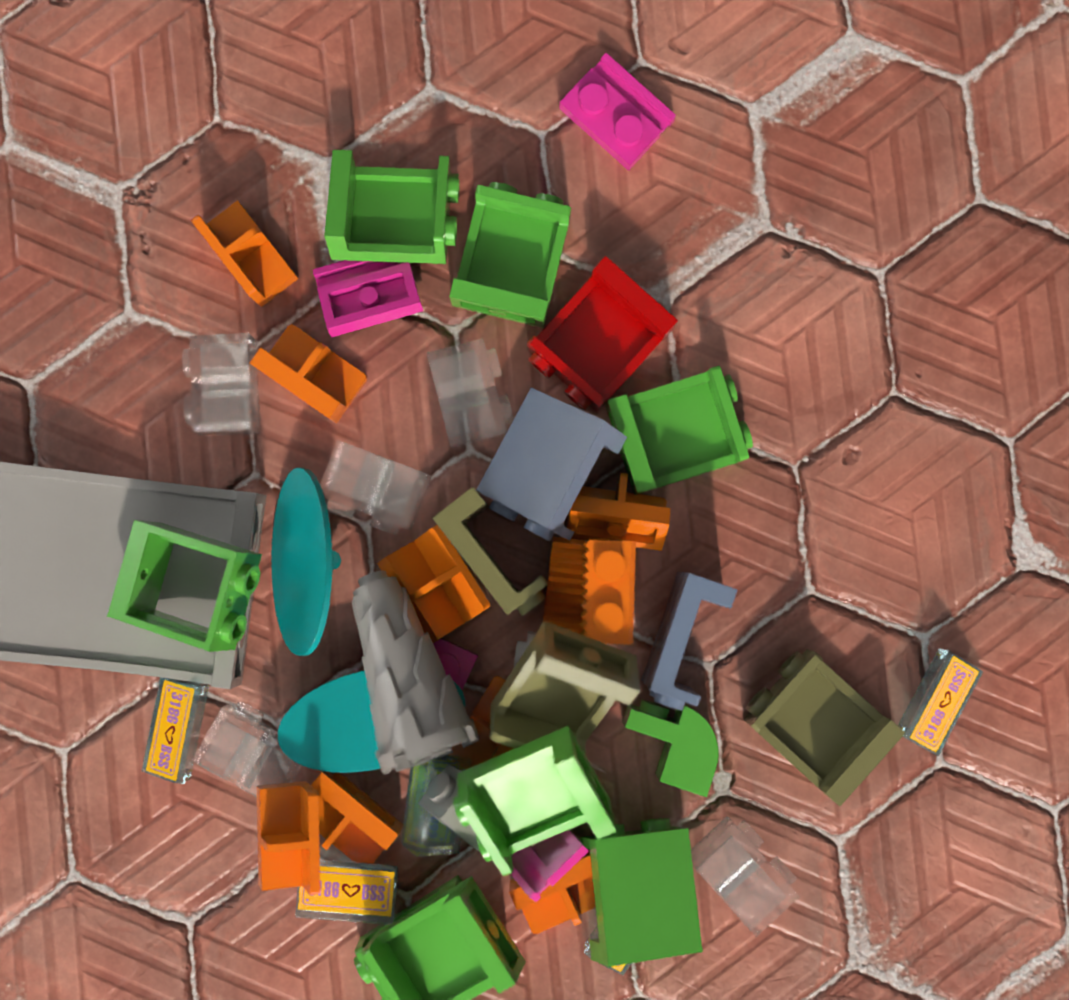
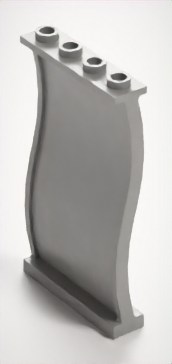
M0 462V660L139 674L209 684L211 687L232 689L241 685L254 592L250 596L245 613L247 620L246 629L235 650L209 652L107 617L134 520L165 523L259 553L267 495ZM174 543L155 610L209 628L228 560Z

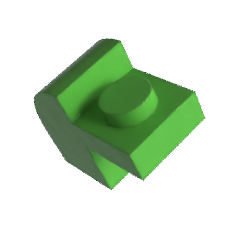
M641 700L639 707L627 704L622 719L625 728L665 741L655 772L658 780L707 798L719 757L717 739L709 723L693 707L686 703L683 711L676 709L673 718L667 717L669 708L647 700Z

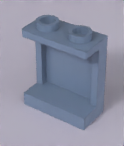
M531 387L476 491L493 499L489 509L514 522L518 514L528 518L524 528L550 541L553 534L556 533L571 540L574 531L566 528L563 523L603 448L619 454L627 436L606 421Z
M677 572L641 680L651 690L649 695L654 697V701L682 711L685 702L695 706L699 705L701 696L691 687L674 681L701 600L731 609L738 589L691 573Z

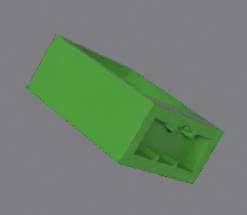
M134 520L107 617L209 652L235 650L246 629L247 620L245 613L250 596L259 583V564L262 554L165 523ZM174 543L228 560L209 628L155 610Z

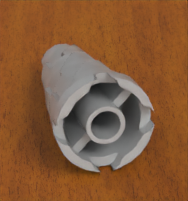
M386 571L373 572L358 579L360 587L353 591L352 608L364 654L362 661L371 700L370 710L378 751H375L382 773L388 774L393 768H395L396 772L446 756L453 753L451 746L461 742L463 748L479 741L480 738L474 720L469 718L450 674L446 675L429 633H424L406 587H401L396 577H388Z

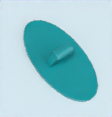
M295 468L286 477L276 506L271 553L272 587L277 620L285 644L293 654L307 656L317 648L323 635L330 605L332 570L340 566L341 557L339 553L332 550L328 509L317 477L307 468Z
M365 670L339 677L317 687L299 699L287 711L281 720L277 736L279 746L288 758L304 767L324 772L351 773L381 769L375 751H378L370 710L371 700ZM453 681L457 689V692L461 698V701L465 707L466 702L463 691L461 690L459 685Z

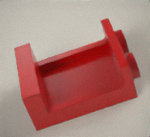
M605 256L593 269L592 276L537 337L533 336L527 342V350L532 353L528 361L548 379L553 374L561 379L568 386L564 393L579 408L585 411L591 406L598 413L674 329L678 320Z

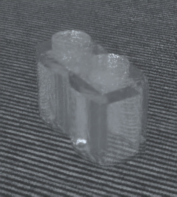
M249 333L190 336L189 349H184L182 353V366L185 376L187 378L191 377L192 386L191 396H186L184 399L183 410L186 424L192 425L194 433L200 436L259 434L258 369L250 364V361L257 353L256 339Z
M482 338L427 352L451 449L505 436L507 433L505 424L512 423L514 418L508 395L498 396L494 378L502 376L496 349L486 350Z
M337 440L320 485L324 497L328 499L326 503L328 510L350 518L353 517L355 510L373 516L370 522L371 526L397 535L400 527L412 529L431 476Z
M238 702L235 707L230 704L221 707L192 759L204 769L235 783L255 797H257L256 786L295 782L303 768L302 765L294 762L283 753L278 743V730L271 728L261 721L264 714L243 702Z
M727 816L691 849L692 864L711 888L757 937L800 897L790 886L797 878L777 856L769 862L762 855L758 848L764 841L745 820L736 826Z

